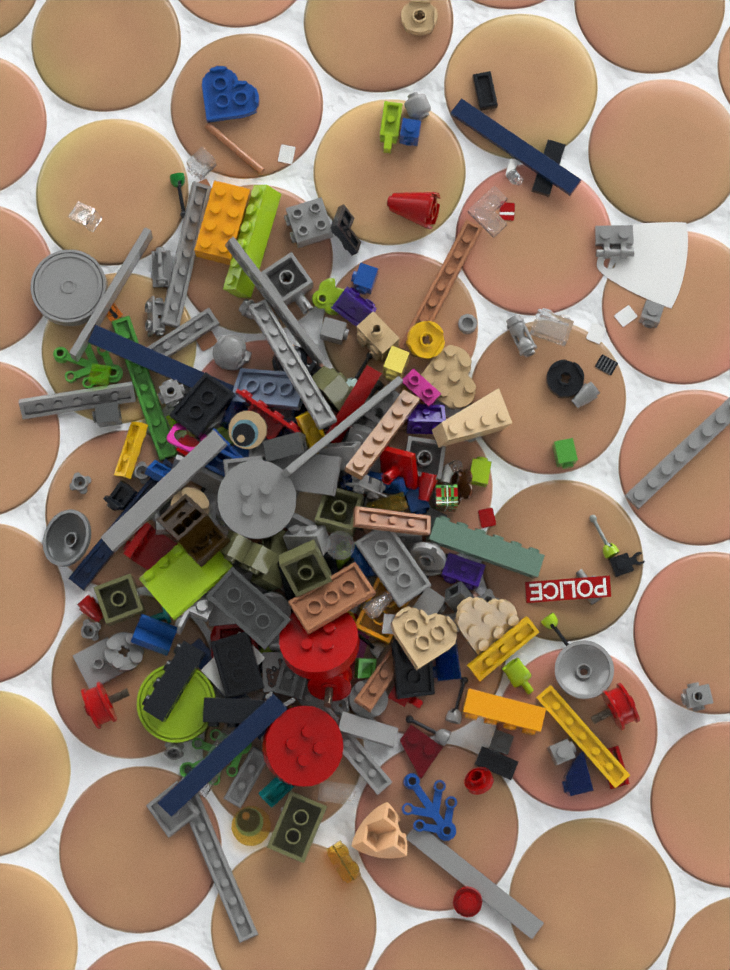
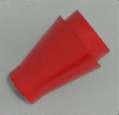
M426 472L421 473V476H419L418 499L430 501L438 481L436 480L437 475Z
M89 594L77 604L80 607L79 610L95 622H99L104 617L95 598Z

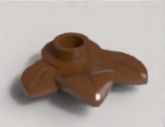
M470 470L455 471L452 475V485L457 484L458 505L462 498L470 500L472 497L473 488L471 481L473 476Z

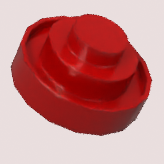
M485 767L472 769L464 779L466 789L473 795H480L489 791L494 782L491 772Z
M469 886L457 890L453 898V906L459 915L473 917L481 910L483 901L478 890Z

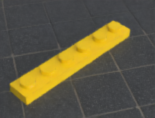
M552 685L548 686L536 697L615 788L630 776L626 769Z

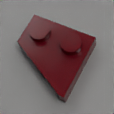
M413 725L409 726L400 739L418 776L422 779L443 747Z

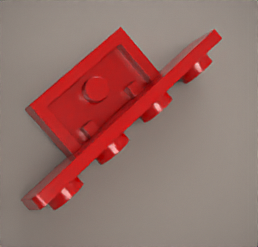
M237 388L235 391L236 395L251 405L247 411H254L260 414L266 421L268 427L266 439L276 438L283 428H286L291 433H301L300 427L292 421L290 423L283 420L284 416L276 410L274 412L267 409L269 406L261 400L257 402L252 398L253 395L245 389L241 391Z

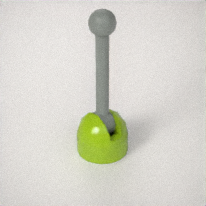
M591 515L589 520L594 523L605 544L603 547L605 558L609 559L619 553L617 546L613 543H608L596 521L597 517Z

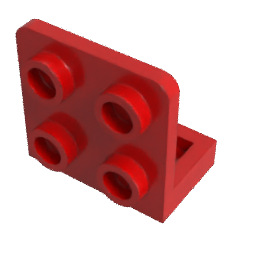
M146 522L134 533L136 535L133 540H129L123 548L125 550L123 554L144 569L149 570L162 557L168 554L177 543L163 534L156 535L152 525Z

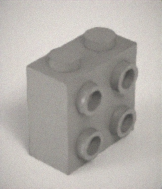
M322 197L286 208L287 215H284L286 225L291 226L292 232H290L292 243H296L298 248L333 237L331 224Z

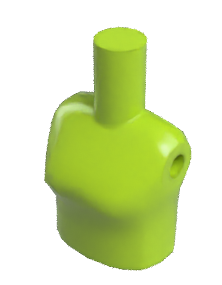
M519 658L511 660L502 668L513 687L522 686L527 694L534 691L528 682L532 675Z

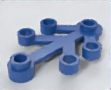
M414 773L406 775L403 779L405 788L413 790L425 808L405 803L401 808L404 815L413 814L430 817L437 824H426L423 820L418 819L413 823V829L417 832L437 833L438 837L443 841L453 839L456 835V827L452 823L454 808L457 806V799L453 796L446 798L444 802L446 806L444 819L439 814L442 791L446 788L445 782L442 780L434 782L433 802H431L419 785V777ZM409 778L415 779L414 785L409 783ZM437 783H441L443 785V788L441 790H438L436 788ZM449 799L454 801L453 806L448 805ZM406 805L411 807L410 813L405 812L404 807ZM417 822L422 823V829L416 828ZM444 827L450 829L449 834L443 832Z

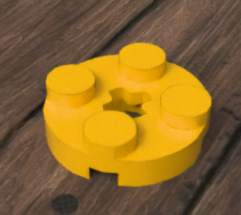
M419 322L410 328L406 345L418 358L429 359L441 353L445 345L443 330L435 322ZM428 335V340L430 341V343L424 344L422 337H426Z

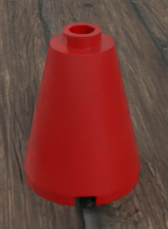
M437 192L393 193L392 196L388 197L387 207H389L391 212L426 229H432L431 224L436 223L439 214L440 204L437 203V198L440 199V194Z

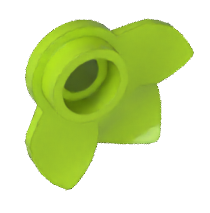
M334 278L326 279L320 283L319 290L312 295V303L315 307L324 309L329 315H338L339 313L331 307L344 289L335 288ZM319 296L324 297V302L319 300Z

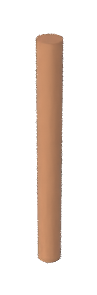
M210 122L205 126V129L261 175L265 169Z

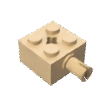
M374 311L356 326L358 343L362 347L366 346L376 361L379 359L383 363L387 359L391 346L399 347L400 338Z

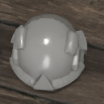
M227 334L221 336L213 347L215 363L225 370H238L242 368L245 363L250 361L252 355L251 352L246 350V344L243 339L236 335Z

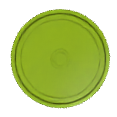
M161 666L151 672L141 684L137 695L139 719L150 734L162 741L171 743L191 741L203 734L209 727L206 722H203L204 697L216 698L214 687L210 680L197 669L166 722H162L142 710L144 707L142 703L148 694L151 695L155 689L153 688L154 682L158 677L161 678L165 672L163 670L164 666Z

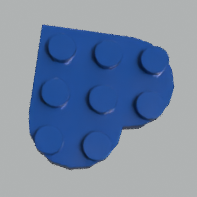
M213 67L202 78L207 123L245 118L257 112L259 106L257 89L253 85L248 84L247 81H238L236 74L227 69V67Z

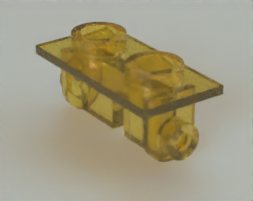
M403 492L366 503L367 508L404 512L408 508Z
M341 840L326 849L328 852L327 856L332 864L336 865L340 862L342 865L336 869L342 881L348 884L361 875L358 864L352 860L347 846Z

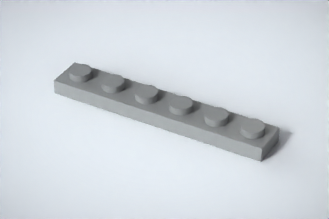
M126 382L19 399V407L22 418L29 419L95 408L94 405L118 402V404L136 402L133 383Z

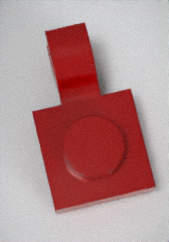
M395 685L388 696V699L404 708L407 703L418 709L423 704V701L416 697L396 699Z

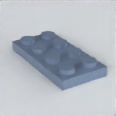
M240 368L232 391L235 395L237 388L241 391L245 389L253 395L252 398L257 402L259 400L263 401L269 406L268 408L300 411L303 401L286 372ZM237 395L231 401V404L251 406Z

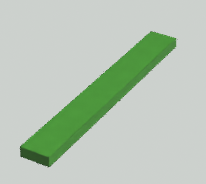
M130 316L112 321L116 334L139 344ZM124 359L160 462L176 457L178 454L176 447L166 439L170 430L149 370Z

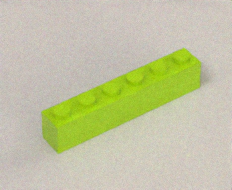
M267 184L253 186L237 240L258 269L261 266L282 195ZM232 257L223 290L238 298H251L255 285L234 257Z

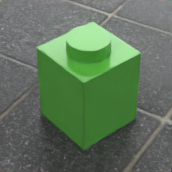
M573 438L554 441L552 447L557 467L562 466V469L574 467L573 464H576L578 458Z

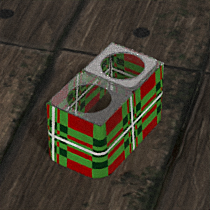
M457 484L436 485L433 490V509L443 512H455L458 507Z

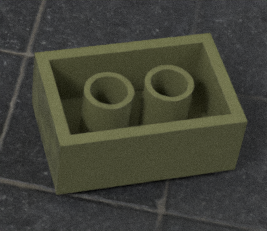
M290 791L267 848L304 863L328 806Z

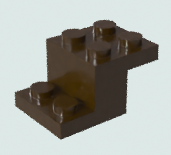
M184 494L156 519L173 537L179 547L201 568L230 542V539L214 524L209 515L187 494Z

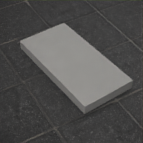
M302 454L278 459L271 463L284 470ZM315 454L289 476L295 491L335 496L342 458Z
M372 530L355 542V545L399 608L432 586L395 532Z

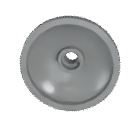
M586 640L573 642L563 648L556 659V680L563 691L572 697L592 699L600 696L604 690L608 689L613 680L614 664L612 658L601 645ZM585 669L588 673L587 675H581L580 671Z

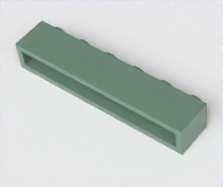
M445 516L432 519L430 535L426 537L425 541L436 542L441 547L530 578H537L539 576L545 556L539 553L540 550L532 547L528 549L523 548L521 543L511 541V543L503 541L504 538L498 535H493V537L486 535V531L475 528V530L469 529L467 524L457 522V524L449 522L450 519Z

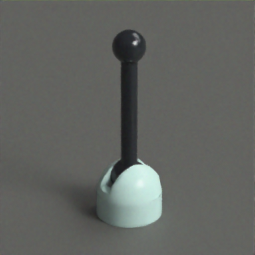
M369 352L366 354L367 358L356 376L347 379L346 383L349 387L355 386L367 363L373 358Z

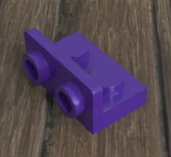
M348 286L331 307L355 326L359 325L368 315L377 310L371 300L364 299L355 288H349Z
M418 404L407 419V434H433L432 429L446 420L445 405L431 404L428 407L426 404Z
M449 553L441 577L444 578L443 581L450 584L462 581L468 590L473 591V588H478L486 565Z

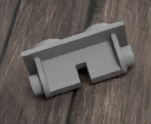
M158 247L156 251H151L153 288L168 287L171 276L170 250L164 251L163 247Z
M152 296L145 303V312L147 313L145 330L148 331V337L156 333V336H163L165 332V325L160 324L161 318H158V316L162 315L164 302L162 298L155 299V296Z
M365 475L362 480L352 476V483H346L347 486L353 488L352 491L361 494L365 493L370 499L378 500L379 497H387V495L382 493L386 488L384 483L373 477L369 480L370 476Z

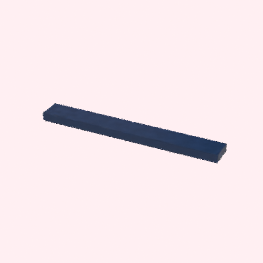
M462 98L451 111V116L569 196L581 183L579 177Z
M95 325L88 340V343L173 381L177 380L178 383L189 388H193L204 375L202 371L98 325ZM215 378L229 390L233 391V385Z
M167 459L162 463L171 469L173 467V464ZM150 477L110 528L159 481H155ZM101 538L68 579L85 591L115 552Z
M272 694L158 801V804L172 817L285 712L287 707Z

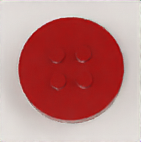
M348 612L309 635L295 613H292L289 616L292 620L280 632L279 646L286 665L295 674L306 679L324 680L341 674L354 662L359 651L360 640L357 626Z
M313 706L291 707L266 728L262 742L263 757L269 770L280 781L293 786H314L328 779L339 766L343 754L342 734L335 720L325 711Z

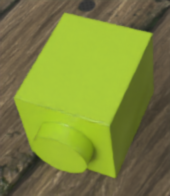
M478 456L476 459H472L470 471L473 478L471 485L487 487L492 463L488 461V458Z

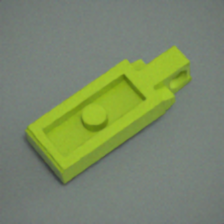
M384 101L380 129V142H384L383 153L391 154L392 144H397L403 103Z

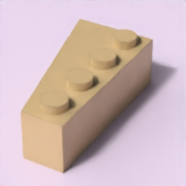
M498 388L441 422L432 429L438 448L502 431L511 425L512 421Z

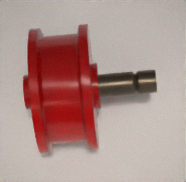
M349 667L341 674L329 679H309V692L314 697L323 700L324 707H331L332 701H340L350 694L352 669Z
M100 681L96 683L97 686L91 689H81L85 711L91 717L97 729H101L102 724L111 720L113 722L117 721L113 703L130 696L127 688L111 696L107 694Z
M620 682L616 684V688L608 692L606 690L603 691L602 697L607 709L591 717L595 724L611 716L620 730H624L625 725L633 721L635 723L640 722V717L635 707L636 704Z

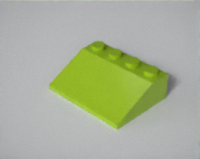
M177 544L168 554L147 570L139 580L169 615L176 620L215 586L233 566L228 560L224 559L221 552H218L201 568Z

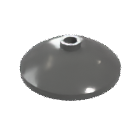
M73 509L64 510L52 518L43 536V550L46 558L51 563L67 567L75 564L84 556L91 540V526L88 518L83 513Z

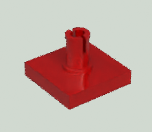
M387 446L380 455L383 483L390 485L397 477H403L406 487L416 490L419 487L415 453Z

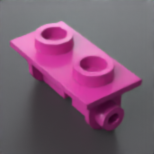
M414 368L402 379L403 384L428 407L431 404L433 405L441 395Z

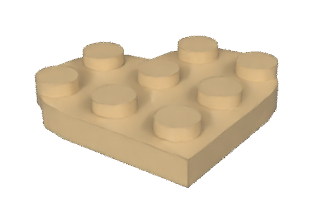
M448 345L443 348L441 353L433 358L421 374L441 393L436 400L452 410L466 408L475 397L476 385L468 376L471 371L472 360L469 354L460 347Z
M468 597L462 600L456 608L458 610L456 619L454 618L457 628L476 655L487 650L490 645L519 622L515 606L508 600L492 599L487 602L481 597Z
M408 606L401 609L394 616L390 624L394 637L416 670L448 651L456 643L458 629L455 622L449 616L445 617L437 613L427 615L422 609L418 610Z

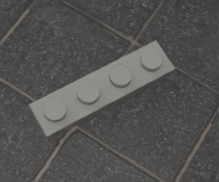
M207 308L147 348L170 357L219 326L220 323L210 308Z

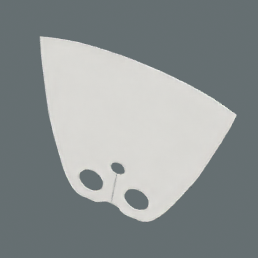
M683 222L634 224V243L632 246H626L627 249H634V256L627 258L610 257L615 260V267L612 269H607L604 266L605 259L598 257L597 268L604 276L623 288L648 300L672 308L680 291L686 267L688 251L687 224ZM609 246L610 249H620V246H617V247H611V246Z

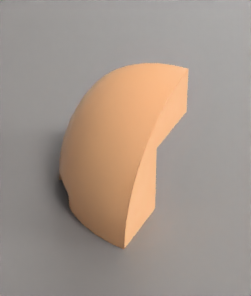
M388 802L378 806L363 820L352 841L351 846L354 849L379 858H401L407 856L406 834L401 833L398 825L400 818Z

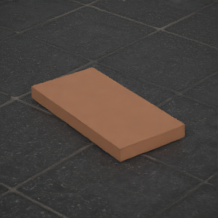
M356 562L331 576L332 582L288 601L289 606L308 635L376 595L375 590Z

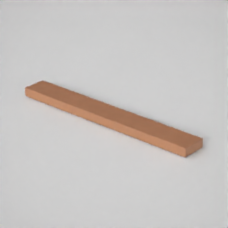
M466 219L398 347L399 349L410 352L409 355L415 357L406 345L410 328L422 321L434 322L483 227Z

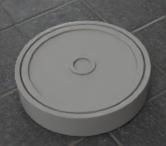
M61 250L50 254L39 263L31 279V295L35 305L45 318L62 326H78L87 323L108 289L107 278L99 263L90 255L78 250Z
M251 460L238 464L225 475L218 490L217 505L222 520L230 530L245 538L264 539L277 534L289 523L296 507V491L290 477L285 478L281 473L283 469L268 461Z

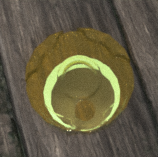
M247 806L241 808L235 814L231 829L238 842L247 846H255L267 839L271 831V821L269 815L263 809L257 806Z

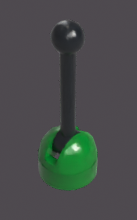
M175 173L170 175V182L178 189L181 206L180 216L184 218L185 207L181 187L185 184L184 173Z

